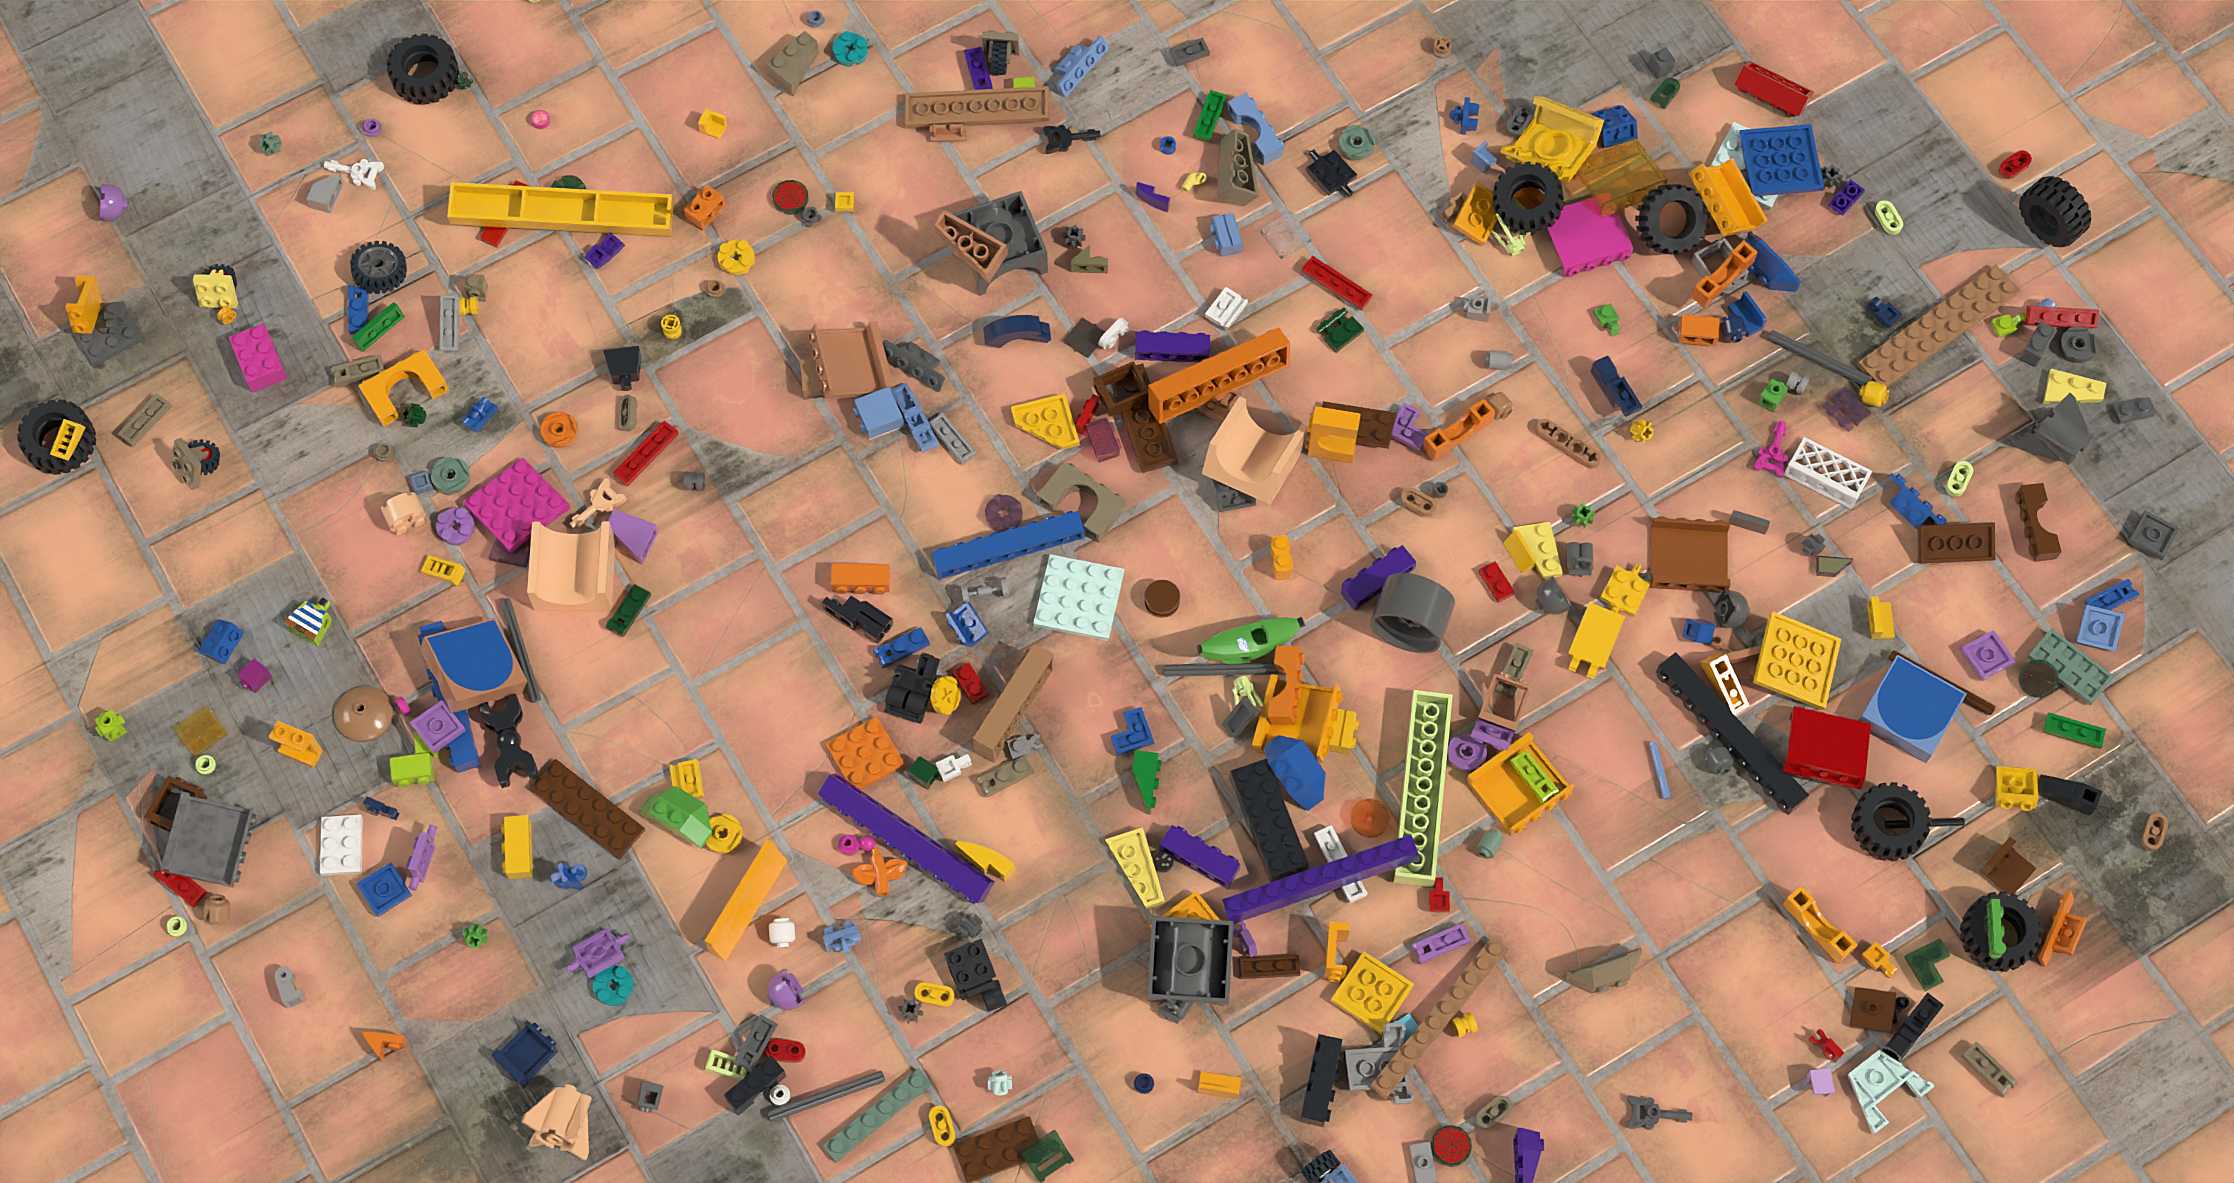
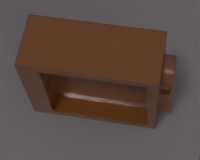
M1134 361L1093 378V387L1109 417L1148 401L1149 383L1144 381L1142 378L1143 372L1139 366H1136ZM1132 375L1141 393L1114 403L1106 386Z
M168 776L144 818L150 824L171 833L174 821L162 817L158 813L174 787L188 792L197 798L207 800L208 797L200 786L195 784L190 786L180 777L174 779Z

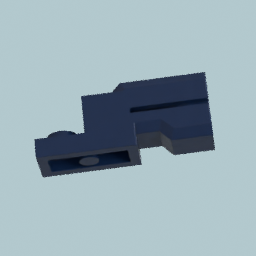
M1607 355L1596 360L1592 364L1590 372L1613 409L1619 407L1625 417L1642 410L1643 406L1625 377L1619 376L1611 358Z

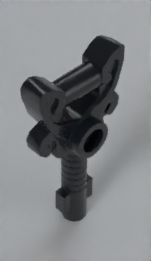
M1059 125L1058 128L1053 126H1044L1042 128V132L1048 137L1046 154L1055 153L1060 149L1063 152L1068 151L1073 140L1089 139V141L1101 137L1100 130L1095 131V129L1072 134L1064 125ZM1055 135L1059 137L1058 143L1055 142Z

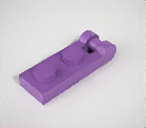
M1461 923L1416 942L1411 947L1413 952L1417 953V960L1421 965L1469 944L1471 940ZM1428 946L1430 952L1425 954L1423 948Z

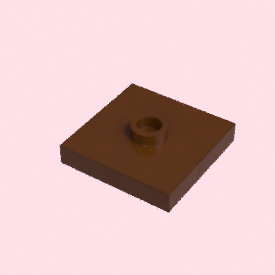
M1855 987L1850 1028L1891 1033L1896 992Z

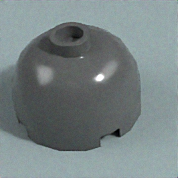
M1554 576L1548 577L1540 583L1537 588L1538 599L1535 600L1540 610L1545 609L1552 615H1559L1571 609Z
M1722 590L1717 595L1714 603L1717 606V612H1713L1717 626L1729 629L1742 625L1750 613L1746 598L1741 593L1733 590Z

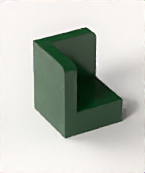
M919 756L909 768L908 775L912 780L928 790L939 776V768Z

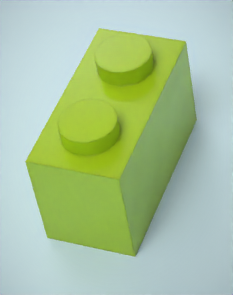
M430 753L390 758L391 780L395 787L406 788L410 784L426 785L431 781H435L433 758Z

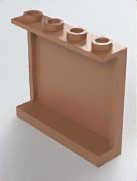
M877 321L869 322L867 328L818 330L817 324L813 325L808 333V341L812 345V357L816 361V373L820 377V389L824 393L825 399L863 397L887 387L892 390L894 385Z

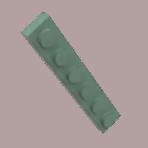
M918 1068L825 1143L823 1148L837 1163L931 1087L932 1083Z

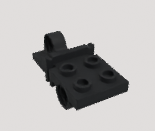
M922 653L917 669L901 664L898 665L894 672L897 674L893 676V683L886 695L884 712L921 724L931 695V684L937 678L936 673L940 659L935 658L933 655Z
M982 938L944 953L958 992L964 990V993L960 994L962 1001L981 994L988 1012L1007 1005L999 980L992 981L996 974Z

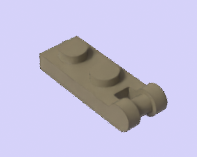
M380 354L334 366L330 371L331 375L334 376V387L339 388L348 383L374 377L385 368Z
M1515 643L1503 673L1511 675L1510 679L1517 681L1518 678L1522 679L1534 650ZM1499 681L1495 691L1506 693L1508 697L1513 698L1517 687H1509Z
M1025 755L995 771L979 777L976 781L979 786H982L983 793L987 798L1034 774V770ZM994 781L995 785L990 786L989 782Z
M1977 1041L1961 1056L2002 1098L2008 1094L2010 1088H2014L2018 1084L2016 1079ZM2000 1077L2004 1079L2003 1084L1998 1081Z

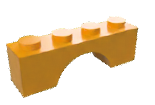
M1802 886L1786 898L1783 906L1838 964L1857 947L1855 941L1844 930L1835 928L1822 916L1817 908L1815 899Z

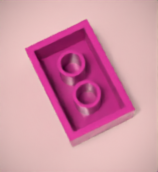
M264 323L229 337L252 393L288 379Z

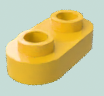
M928 982L919 983L914 991L918 1002L942 1008L951 1006L955 999L954 992L950 987ZM927 991L929 994L923 997L921 993ZM943 995L948 996L946 1001L941 1000Z
M935 1106L929 1113V1120L935 1140L942 1147L951 1146L955 1141V1131L949 1111L944 1106ZM942 1115L943 1119L941 1121L936 1120V1116ZM943 1134L949 1135L947 1140H943L941 1137Z

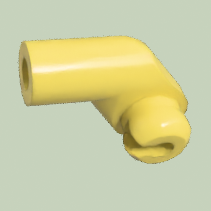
M1190 174L1181 186V189L1188 193L1192 186L1203 184L1206 181V174Z

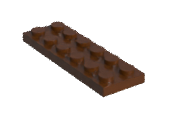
M1144 364L1136 365L1141 368L1144 381L1150 385ZM1132 375L1110 384L1117 403L1141 393ZM1149 401L1120 412L1142 473L1178 463V458L1165 422L1159 424L1149 410Z
M557 759L530 787L533 793L619 860L645 832V828Z

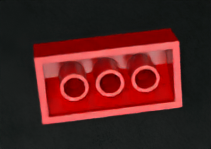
M1752 61L1747 62L1743 66L1734 84L1738 87L1739 91L1743 93L1749 92L1759 101L1765 100L1770 102V106L1776 109L1782 108L1786 110V114L1792 117H1799L1814 93V91Z

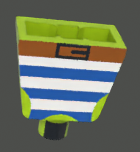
M322 597L316 605L305 601L284 623L290 631L318 647L332 622L330 615L326 612L331 603Z

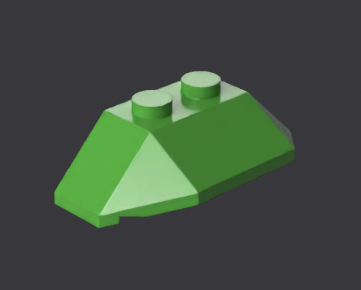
M676 786L649 796L638 811L643 816L700 849L713 833L706 803Z

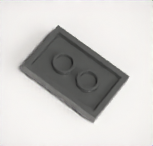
M127 309L124 321L118 323L117 333H109L110 328H106L104 320L94 326L92 334L79 333L76 335L94 367L145 340Z

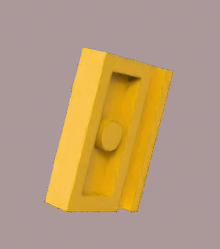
M697 759L681 762L674 766L669 765L672 786L678 787L697 799L704 798L700 766Z

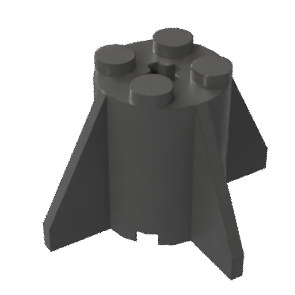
M2069 392L2054 408L2048 407L2044 415L2037 421L2038 426L2036 428L2033 426L2016 445L2021 450L2069 465L2076 458L2075 455L2078 451L2083 452L2092 439L2076 397Z

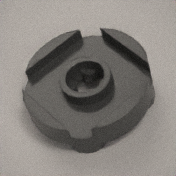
M2075 326L2069 328L2063 334L2059 341V347L2065 360L2083 363L2090 361L2098 350V340L2094 334L2088 332L2087 328ZM2076 341H2079V344H2083L2081 348L2075 346Z

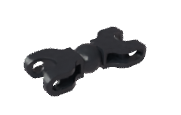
M516 694L507 697L508 706L501 712L491 710L488 702L479 704L485 726L497 734V746L500 749L501 755L496 760L494 768L502 789L510 786V776L516 770L526 771L530 780L539 778L532 754L523 750L520 746L521 736L517 732V726L522 721L523 712Z

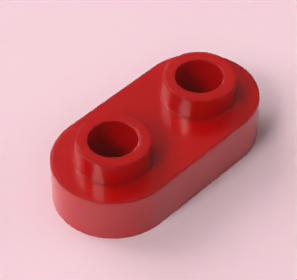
M2024 150L2017 151L2001 163L1998 169L1999 174L2005 179L2014 178L2029 167L2032 161L2031 155Z
M773 1039L765 1047L766 1056L768 1058L773 1056L779 1062L799 1063L806 1056L804 1045L798 1041ZM774 1046L779 1047L776 1052H772L771 1049ZM797 1048L799 1049V1052L797 1054H793L792 1049Z

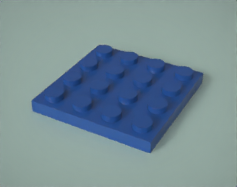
M1811 124L1739 131L1748 184L1754 196L1823 191L1824 183Z

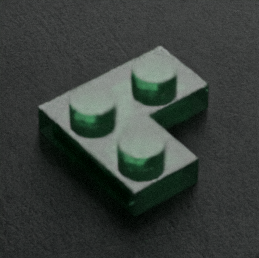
M1939 938L1905 955L1904 958L1926 992L1944 982L1935 964L1949 958L1951 955Z

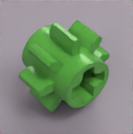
M1581 503L1579 508H1573L1574 514H1572L1571 519L1575 520V526L1580 525L1585 528L1588 523L1593 524L1595 512L1591 511V505L1586 506Z
M470 923L469 929H464L463 935L465 937L463 942L467 943L470 948H481L482 943H487L488 936L486 934L488 929H484L481 924L473 925Z

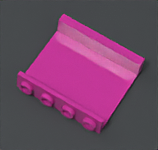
M1609 193L1564 206L1558 220L1555 219V224L1552 227L1549 225L1546 227L1563 265L1562 277L1575 276L1579 272L1591 271L1602 265L1608 266L1615 261H1625L1631 257L1633 251L1631 241Z

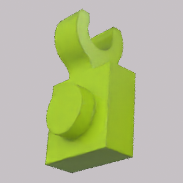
M2023 312L2011 318L2010 314L1992 319L1991 324L1998 338L2015 333L2017 326L2025 324L2026 315Z

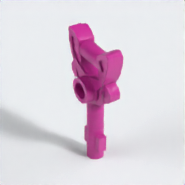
M1779 421L1778 425H1775L1773 432L1775 436L1772 446L1759 449V459L1754 466L1755 471H1760L1764 468L1774 471L1778 478L1783 477L1784 464L1787 462L1788 456L1784 455V451L1779 447L1782 436H1785L1787 430L1785 427L1786 422ZM1765 460H1773L1777 464L1766 462Z

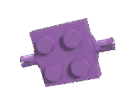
M429 825L427 833L420 832L419 838L416 837L414 841V852L407 862L408 870L412 874L408 887L410 890L417 891L418 883H424L435 849L434 835L437 829L435 825Z
M606 928L572 947L576 954V960L566 965L569 973L581 967L590 978L625 959L620 945L630 940L628 933L626 932L616 938Z

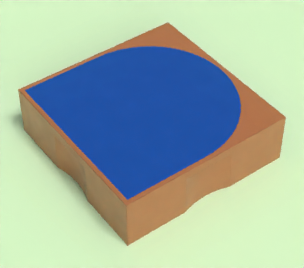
M496 618L426 636L421 644L420 651L430 671L436 677L440 691L451 713L478 706L486 701L500 700L512 694H520L526 686L527 679Z

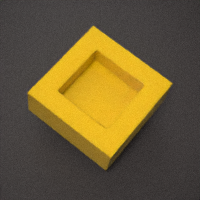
M836 192L835 212H854V192Z

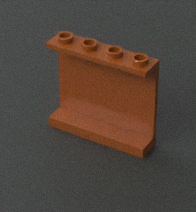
M1664 516L1654 518L1651 524L1650 588L1720 593L1722 590H1729L1728 530L1730 523L1722 520L1712 522L1704 519H1668Z

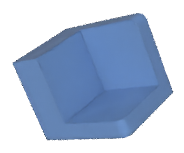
M1486 141L1473 151L1471 163L1483 173L1497 162V158L1487 151L1488 143Z

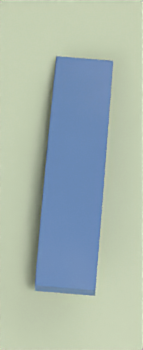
M904 383L893 388L891 392L921 452L923 453L939 446V442L908 384Z

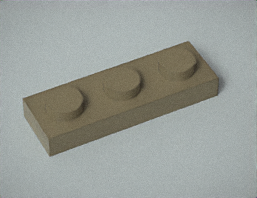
M156 393L118 433L119 437L134 447L167 413L172 405Z

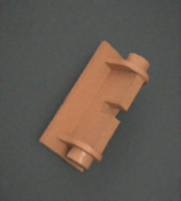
M962 123L950 124V126L933 124L930 126V141H967L966 125H962Z

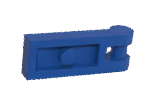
M354 285L348 286V331L350 335L356 334L369 323V292H367L366 288L362 290ZM356 294H362V297L356 298Z
M2127 579L2087 599L2084 604L2113 610L2136 599L2140 594L2137 590L2133 589L2130 579Z
M919 627L884 646L875 648L873 652L876 657H879V663L882 668H886L930 646V641L923 629ZM890 652L892 656L887 657L886 653Z

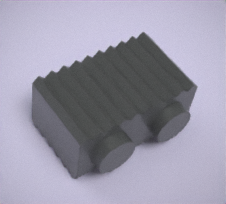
M2040 322L2024 349L2020 360L2033 367H2037L2057 329L2044 322Z

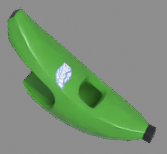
M1283 617L1247 623L1210 637L1197 646V651L1203 658L1209 660H1222L1226 664L1246 663L1276 650V646H1282L1287 643L1301 627L1305 626V622L1302 617Z

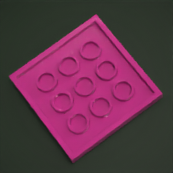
M521 458L463 501L464 506L510 553L531 538L532 522H540L546 527L570 509L569 503L524 458Z

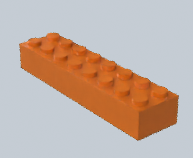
M1278 327L1258 337L1251 338L1247 342L1238 344L1229 350L1220 352L1211 358L1204 359L1195 365L1188 366L1177 373H1172L1159 381H1154L1148 385L1149 410L1159 424L1220 396L1226 395L1233 390H1237L1284 369L1290 363V341Z

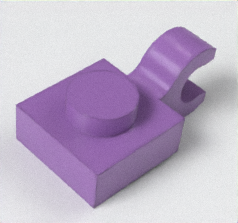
M1242 921L1240 922L1242 929L1236 930L1233 926V936L1241 938L1239 943L1243 952L1247 951L1249 956L1253 957L1257 955L1256 943L1249 930L1246 929V924Z

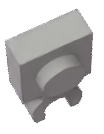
M1033 735L1030 740H1027L1026 736L1008 740L1007 746L1012 761L1023 755L1025 757L1031 756L1030 750H1042L1043 744H1034L1035 741L1040 740V735Z

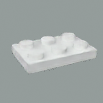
M362 815L321 817V876L362 873Z

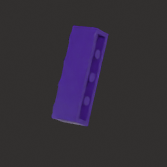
M1147 330L1136 332L1135 360L1199 363L1210 357V335L1205 333L1187 334L1186 332L1169 333L1167 331L1150 332Z
M1403 545L1398 548L1394 547L1387 553V556L1376 559L1368 569L1363 568L1357 573L1356 577L1345 580L1342 583L1341 595L1355 611L1381 593L1388 576L1396 573H1410L1415 570L1416 561Z
M1172 825L1160 843V851L1170 853L1177 861L1226 889L1230 887L1240 870L1241 864L1238 863V859L1231 855H1224L1216 846L1212 845L1210 847L1198 836L1193 837L1187 834V831L1180 826L1175 827Z

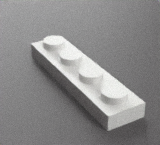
M1332 825L1314 833L1313 836L1328 863L1348 856ZM1361 881L1341 887L1349 904L1368 895Z

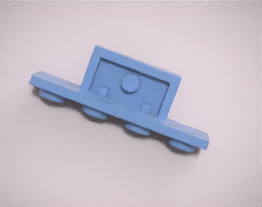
M1098 36L1089 47L1076 44L1055 68L1058 74L1064 75L1057 83L1064 97H1067L1109 49L1102 36Z

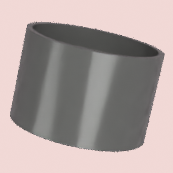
M1410 573L1392 574L1385 580L1370 620L1371 629L1382 640L1397 648L1416 653L1434 652L1441 645L1455 606V599L1445 587L1426 577Z

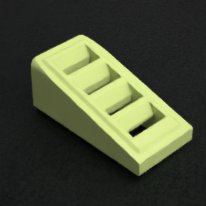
M711 1049L704 1068L705 1072L740 1081L747 1074L746 1069L743 1067L740 1074H737L738 1067L735 1065L732 1072L728 1071L730 1063H734L736 1057ZM715 1058L718 1059L716 1067L712 1066ZM725 1060V1061H726L725 1067H724V1069H721L720 1067H721L722 1061Z

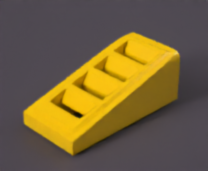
M63 419L50 455L69 461L85 430V426ZM69 429H75L74 433L70 432ZM69 435L72 436V438L70 440L65 438V436ZM64 441L69 443V446L67 447L61 444ZM58 449L67 450L66 454L58 452Z
M428 555L420 572L458 586L465 573V568L459 563ZM435 562L436 564H435L433 570L431 571L430 569H431L433 563Z

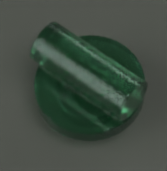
M462 72L457 79L456 87L467 89L471 87L474 81L473 79H468L467 72Z

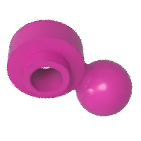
M845 835L839 840L838 846L844 855L852 856L858 852L859 848L864 851L874 849L875 840L871 836H864L861 840H857L853 835ZM847 842H851L850 846H845Z

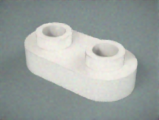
M1119 318L1103 334L1098 344L1104 349L1112 348L1117 341L1116 339L1120 335H1125L1128 331V322L1123 318Z

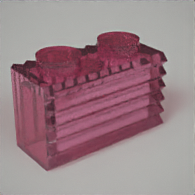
M1107 417L1085 424V431L1098 463L1120 455L1121 442L1119 438L1115 439L1113 434L1115 433L1114 425L1108 421Z

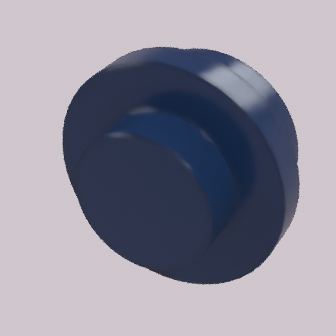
M1139 1074L1134 1080V1087L1137 1092L1148 1094L1154 1088V1080L1149 1074Z

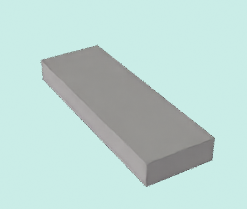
M440 295L439 351H459L460 295Z
M943 412L929 421L931 430L961 465L977 456V452Z

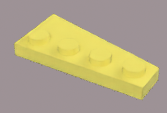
M1143 827L1105 839L1145 907L1150 908L1166 903Z

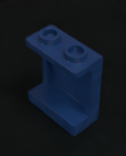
M528 1020L524 1023L526 1026L501 1051L497 1049L492 1054L494 1060L522 1087L558 1053L555 1047L557 1043L549 1035L545 1038L541 1034L543 1030L535 1022L531 1024Z

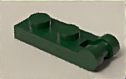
M634 584L613 617L607 622L606 629L614 630L619 636L624 637L651 597V592ZM619 621L624 622L622 625L618 624Z

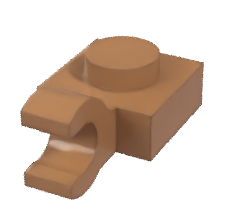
M1463 191L1447 202L1449 208L1440 214L1444 221L1454 213L1456 216L1458 215L1467 198Z

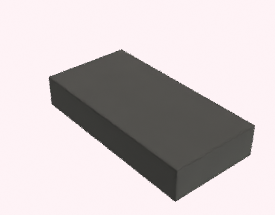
M1733 510L1729 519L1730 525L1764 535L1770 524L1769 520Z
M1244 697L1221 725L1233 738H1236L1257 714L1258 710Z

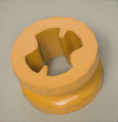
M229 306L223 307L217 314V318L225 325L230 324L236 317V312Z

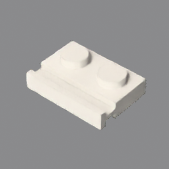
M1225 287L1205 313V317L1228 330L1246 307L1248 300H1244L1239 294Z

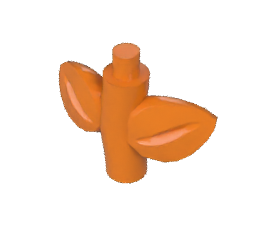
M875 848L871 850L872 856L869 858L871 864L857 865L851 870V874L861 885L866 886L875 883L876 897H884L890 894L889 880H898L902 877L907 868V861L893 858L885 863L883 855H880L879 849Z

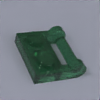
M1052 1130L1020 1152L1038 1183H1043L1046 1177L1067 1163L1071 1164L1074 1162L1073 1157L1055 1130ZM1061 1152L1063 1157L1042 1171L1038 1170L1039 1166Z

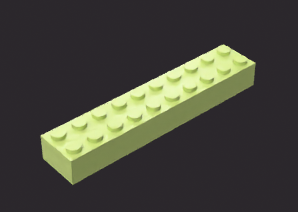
M1413 691L1398 839L1412 834L1420 860L1395 868L1393 883L1433 887L1435 882L1453 697L1451 694Z

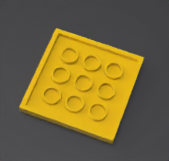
M1772 611L1769 613L1753 683L1823 710L1827 705L1841 639Z

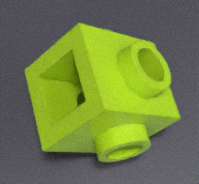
M112 709L102 712L94 719L98 725L95 727L101 737L105 736L109 742L127 733L123 726L126 723L120 713L115 714Z

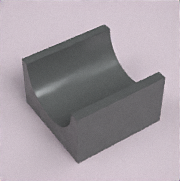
M1152 916L1147 1001H1189L1228 1006L1233 921Z

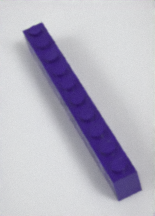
M837 773L829 774L818 793L822 797L823 802L836 806L839 813L852 817L855 824L868 828L871 835L884 839L887 846L900 850L903 857L916 861L919 868L932 872L935 879L948 883L951 890L957 893L961 892L969 902L975 904L984 901L995 881Z
M1411 834L1222 899L1229 921H1233V924L1419 861L1420 858Z

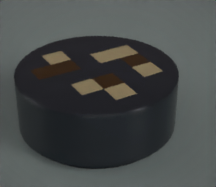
M1165 851L1157 853L1154 857L1155 869L1159 872L1170 871L1173 867L1172 855Z

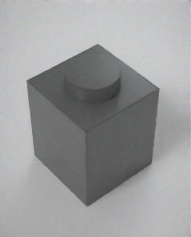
M1667 47L1651 54L1648 67L1655 77L1659 79L1673 71L1676 60Z

